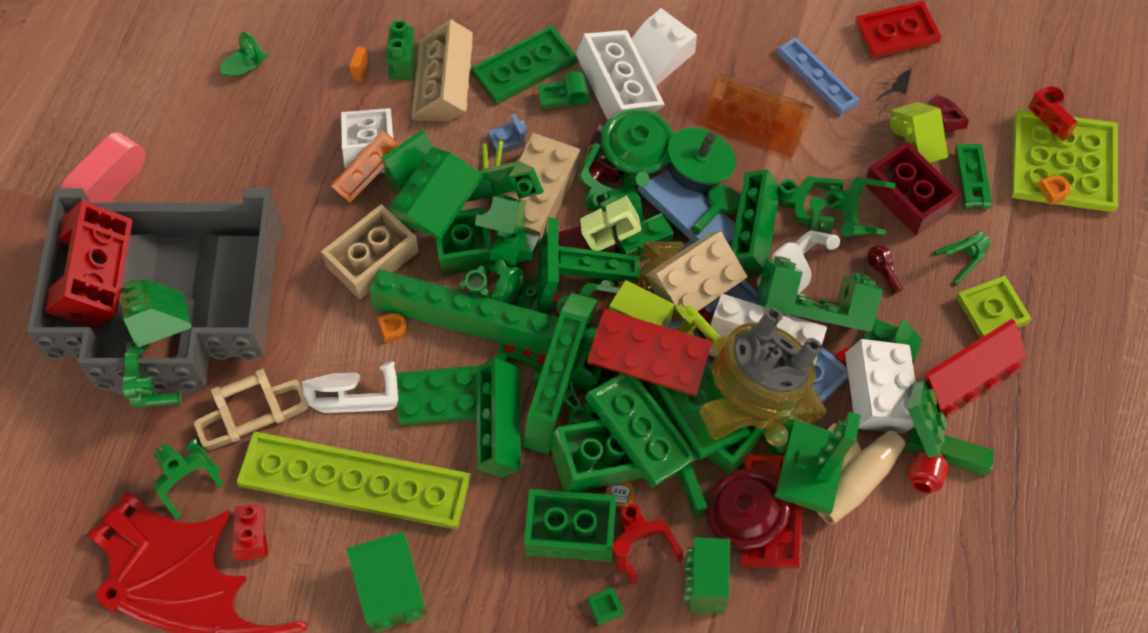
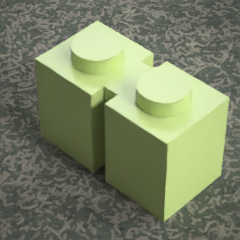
M627 196L607 205L605 212L599 209L580 218L582 234L590 248L594 251H601L615 244L612 228L614 225H616L617 236L620 241L641 231L639 216Z

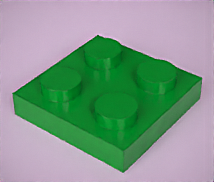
M923 380L914 383L907 410L929 458L940 455L942 443L945 441L944 432L947 429V421L944 414L938 412L935 392L933 389H929L926 381Z

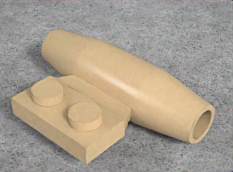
M833 423L828 430L834 432L837 424ZM889 430L863 450L856 439L844 457L833 511L830 515L817 512L819 516L827 523L834 525L858 507L890 472L906 445L903 438L896 432Z

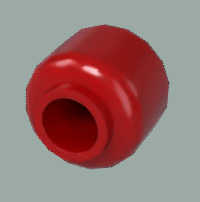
M926 451L919 452L914 456L908 470V480L911 482V486L921 493L931 494L939 491L944 486L949 473V464L941 453L940 455L928 458Z

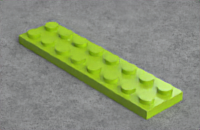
M254 431L237 484L243 488L458 530L471 481V473Z

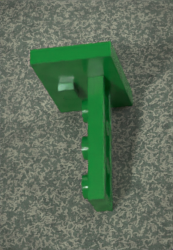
M548 217L538 247L537 312L548 314L559 282V274L621 282L627 280L631 283H638L640 279L639 256L558 246V218Z
M849 411L844 421H838L834 432L794 419L774 497L830 515L834 508L844 457L856 441L861 415Z

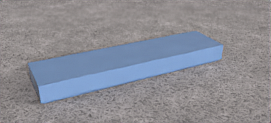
M797 37L777 48V54L840 117L859 105L860 99Z

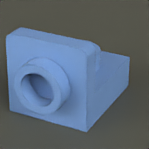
M516 114L510 115L511 123L488 131L489 139L495 151L499 141H503L502 154L525 146V135H528L524 121L519 122Z

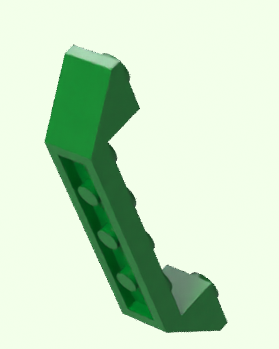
M520 161L478 170L484 177L467 202L516 191L518 198L521 199L542 194L544 190L535 169Z
M571 293L561 310L528 413L523 448L550 456L551 449L548 441L557 428L558 416L586 327L591 325L598 303L597 299Z

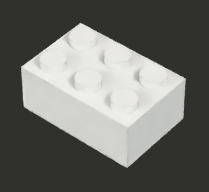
M865 339L859 340L845 353L853 412L861 415L858 429L884 432L891 430L896 433L905 434L914 427V423L907 410L914 383H916L910 345Z

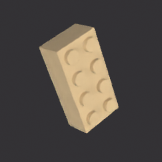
M533 133L519 161L535 169L544 192L539 195L521 198L526 200L524 210L526 223L524 231L521 232L540 236V244L547 218L556 217L580 167V149ZM516 191L502 194L504 196L518 198Z

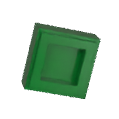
M614 587L586 598L598 627L625 616Z

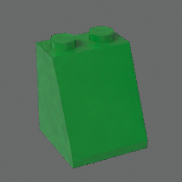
M404 531L346 548L365 621L370 631L384 632L390 630L393 624L400 622L405 624L414 623L421 620V616L427 615L411 550Z

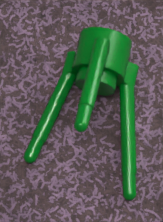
M978 231L960 241L935 250L933 254L945 253L950 255L963 249L967 256L975 257L953 282L957 286L979 261L986 258L985 251L991 247V242L984 232Z
M480 266L478 270H471L466 275L465 280L460 281L459 286L455 290L462 291L464 288H467L473 294L481 293L483 297L490 299L486 289L487 278L484 274L489 271L488 268Z

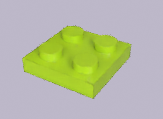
M1006 276L959 292L956 297L979 338H982L1010 319L1016 322L1018 328L1028 325L1032 320Z

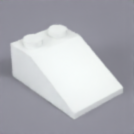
M662 8L648 18L631 38L655 86L661 83L695 53L697 34Z
M391 108L341 112L342 152L345 169L382 130L393 138Z

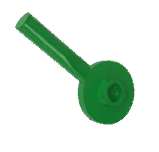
M725 185L711 187L707 194L711 207L691 227V232L699 235L720 212L725 214L737 213L740 194L733 188Z

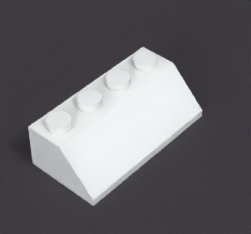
M627 30L583 35L576 56L607 120L617 112L630 108L646 109L655 113L664 107L665 104Z
M721 294L711 327L720 336H724V339L713 348L711 345L708 356L727 362L729 360L728 350L733 338L739 332L751 329L753 325H756L763 316L765 308ZM782 313V320L777 324L773 332L786 337L800 350L808 338L817 339L822 345L827 327ZM817 357L815 358V360L813 361V363H812L811 366H810V371H809V372H810V377H809V381H810V378H811V375H812V372H813V369H814V366H815Z

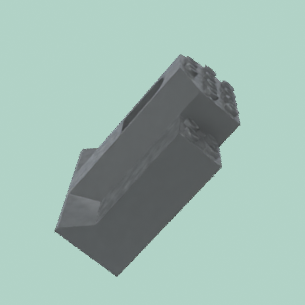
M56 188L27 328L28 335L45 357L56 360L62 359V357H75L78 359L79 366L95 387L124 396L123 377L126 373V343L134 341L123 319L121 293L117 315L97 329L44 312L49 287L64 276L70 244L58 240L62 217L81 200L133 219L121 288L130 281L148 279L183 292L192 328L181 331L177 356L175 358H142L143 352L139 355L140 378L152 376L153 382L151 384H154L155 395L178 393L181 390L182 398H186L205 388L210 357L218 360H224L228 357H240L246 360L264 357L277 243L285 234V228L271 189L243 188L242 198L244 203L90 202L83 188ZM92 253V259L97 264H102L99 255Z

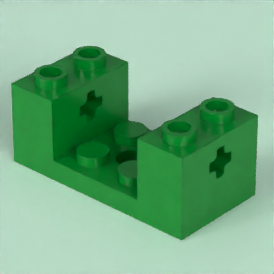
M775 256L774 260L766 258L756 300L765 309L774 307L781 313L872 332L883 289L875 285V280L869 279V276L860 273H853L852 277L843 275L836 305L834 301L819 298L818 302L808 299L809 296L798 293L803 272L796 267V263L782 256Z

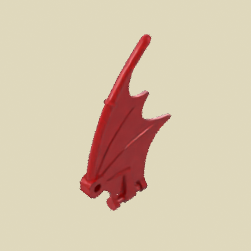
M126 491L121 496V502L116 507L112 506L101 518L102 522L86 534L91 540L101 546L109 556V579L100 585L96 597L97 601L110 612L116 613L120 611L143 624L171 633H301L307 629L305 621L272 626L257 625L245 621L236 613L234 600L240 588L246 583L247 577L226 575L216 569L214 564L215 548L231 516L230 510H226L206 521L182 523L159 515L144 505L129 491ZM131 507L136 509L130 518L124 515ZM112 529L116 533L108 541L104 536ZM114 593H117L116 597L110 599Z

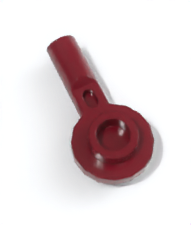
M875 245L868 250L867 256L869 265L875 270L882 272L894 294L899 293L903 288L894 274L895 270L892 266L893 260L890 251L885 246Z

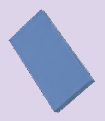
M669 170L650 179L646 187L639 186L638 192L693 243L708 233L721 231L729 246L732 245L735 223L722 212L699 235L691 232V227L711 205L701 192L686 189L678 184L671 176Z

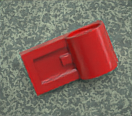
M1048 86L1035 92L1028 108L1034 116L1038 117L1049 127L1053 134L1064 141L1071 136L1078 121L1061 106L1065 97L1063 91L1058 87Z
M264 503L235 507L233 554L237 562L268 557Z

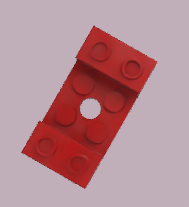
M81 200L62 217L58 240L70 244L64 276L49 287L44 312L94 329L99 328L117 315L133 219ZM92 253L99 255L102 264H97L92 259Z

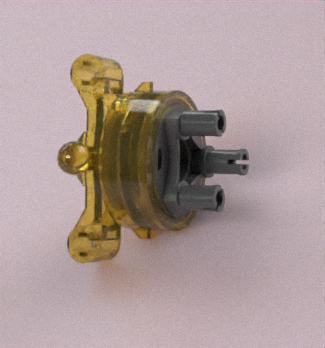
M777 308L765 309L758 323H746L736 327L730 335H724V339L716 346L718 354L713 360L710 369L714 375V382L726 399L711 401L699 411L713 439H720L739 428L755 425L757 429L765 428V437L770 445L781 446L786 443L788 438L787 429L782 425L787 420L796 418L810 424L820 420L827 413L825 406L813 388L816 377L813 361L821 352L822 345L814 338H808L804 345H802L792 335L776 327L782 320V313Z

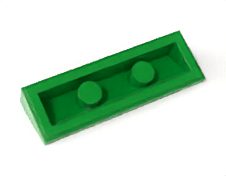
M914 426L910 429L905 451L917 454L925 451V448ZM944 435L945 441L942 443L940 453L949 465L984 476L989 475L993 467L994 450Z

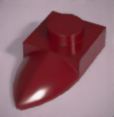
M935 95L933 106L941 108L944 131L967 129L969 119L961 109L951 100Z

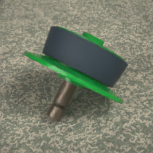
M695 127L685 128L677 131L669 140L667 146V153L670 159L668 164L669 172L673 179L686 189L696 192L709 191L711 187L730 178L736 168V156L733 149L722 137L712 131Z

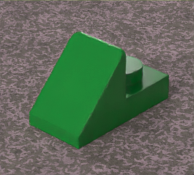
M875 318L872 332L867 331L864 338L865 340L910 345L913 363L923 341L903 318L899 327Z

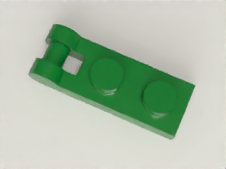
M957 144L955 156L962 192L963 209H973V207L990 209L992 198L982 144ZM973 192H979L980 196L973 197Z

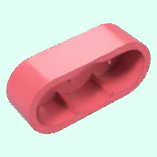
M121 133L110 134L65 178L61 188H83L90 202L110 203L143 167L146 158L145 149Z

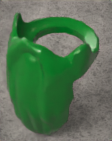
M242 32L239 35L240 49L233 52L232 55L223 61L220 67L221 73L231 77L246 74L260 66L270 52L263 53L254 37L248 32Z
M499 259L495 264H488L487 266L488 270L500 276L490 299L512 305L524 284V273L518 267H507L504 260Z

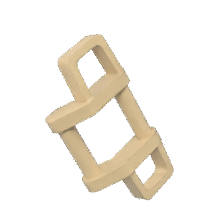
M261 368L255 371L256 374L221 388L219 386L212 388L211 392L219 409L196 420L194 423L204 449L210 451L229 443L241 440L240 437L275 422L280 424L308 410L309 405L303 395L299 381L292 380L271 387L264 369ZM261 384L272 412L236 427L224 398ZM291 390H297L301 402L281 412L275 396ZM223 418L228 434L207 441L203 428Z

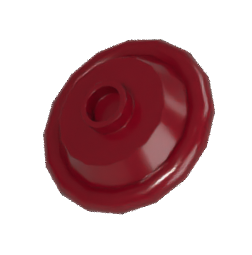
M753 468L736 470L721 478L710 491L706 504L707 524L717 539H730V547L745 551L763 548L775 541L786 528L791 512L790 502L774 497L778 479L767 471Z

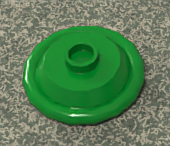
M630 108L617 112L606 122L601 133V147L607 160L618 170L631 175H637L639 172H646L650 175L661 171L670 163L667 146L674 133L669 123L660 115L646 109Z

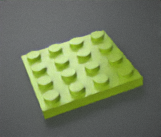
M1017 109L1014 114L1011 198L1048 203L1037 184L1041 179L1058 175L1069 182L1070 192L1063 201L1055 204L1115 213L1118 208V123L1073 117L1078 123L1071 136L1062 141L1050 131L1047 125L1034 116L1032 111Z

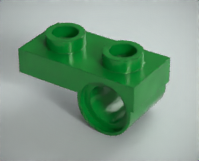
M581 72L568 73L564 76L562 82L538 85L541 110L590 104L587 80Z

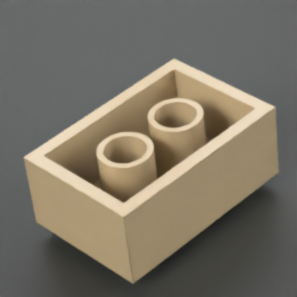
M382 204L321 251L326 268L359 300L370 292L369 289L379 269L394 273L419 253L416 236Z
M721 231L706 234L645 275L656 295L674 304L672 321L685 320L675 308L678 304L683 307L692 305L696 311H699L721 296V294H724L747 278L745 271Z

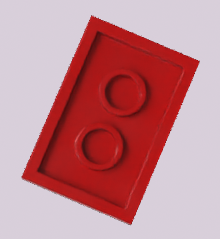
M923 0L858 15L855 20V24L872 59L940 43L942 38Z

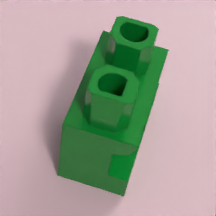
M394 20L392 25H389L385 58L386 63L389 64V80H413L417 43L414 26H407L406 21Z

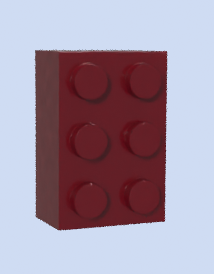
M908 141L871 165L866 175L868 179L896 183L895 188L871 184L866 185V187L915 236L954 210L961 194Z

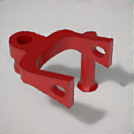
M632 503L628 504V508L626 505L622 508L620 526L624 533L614 542L613 551L616 554L617 569L620 572H626L631 585L637 583V573L628 560V553L631 549L630 545L641 538L662 534L665 536L677 562L683 560L684 551L664 520L657 519L646 522L639 507Z

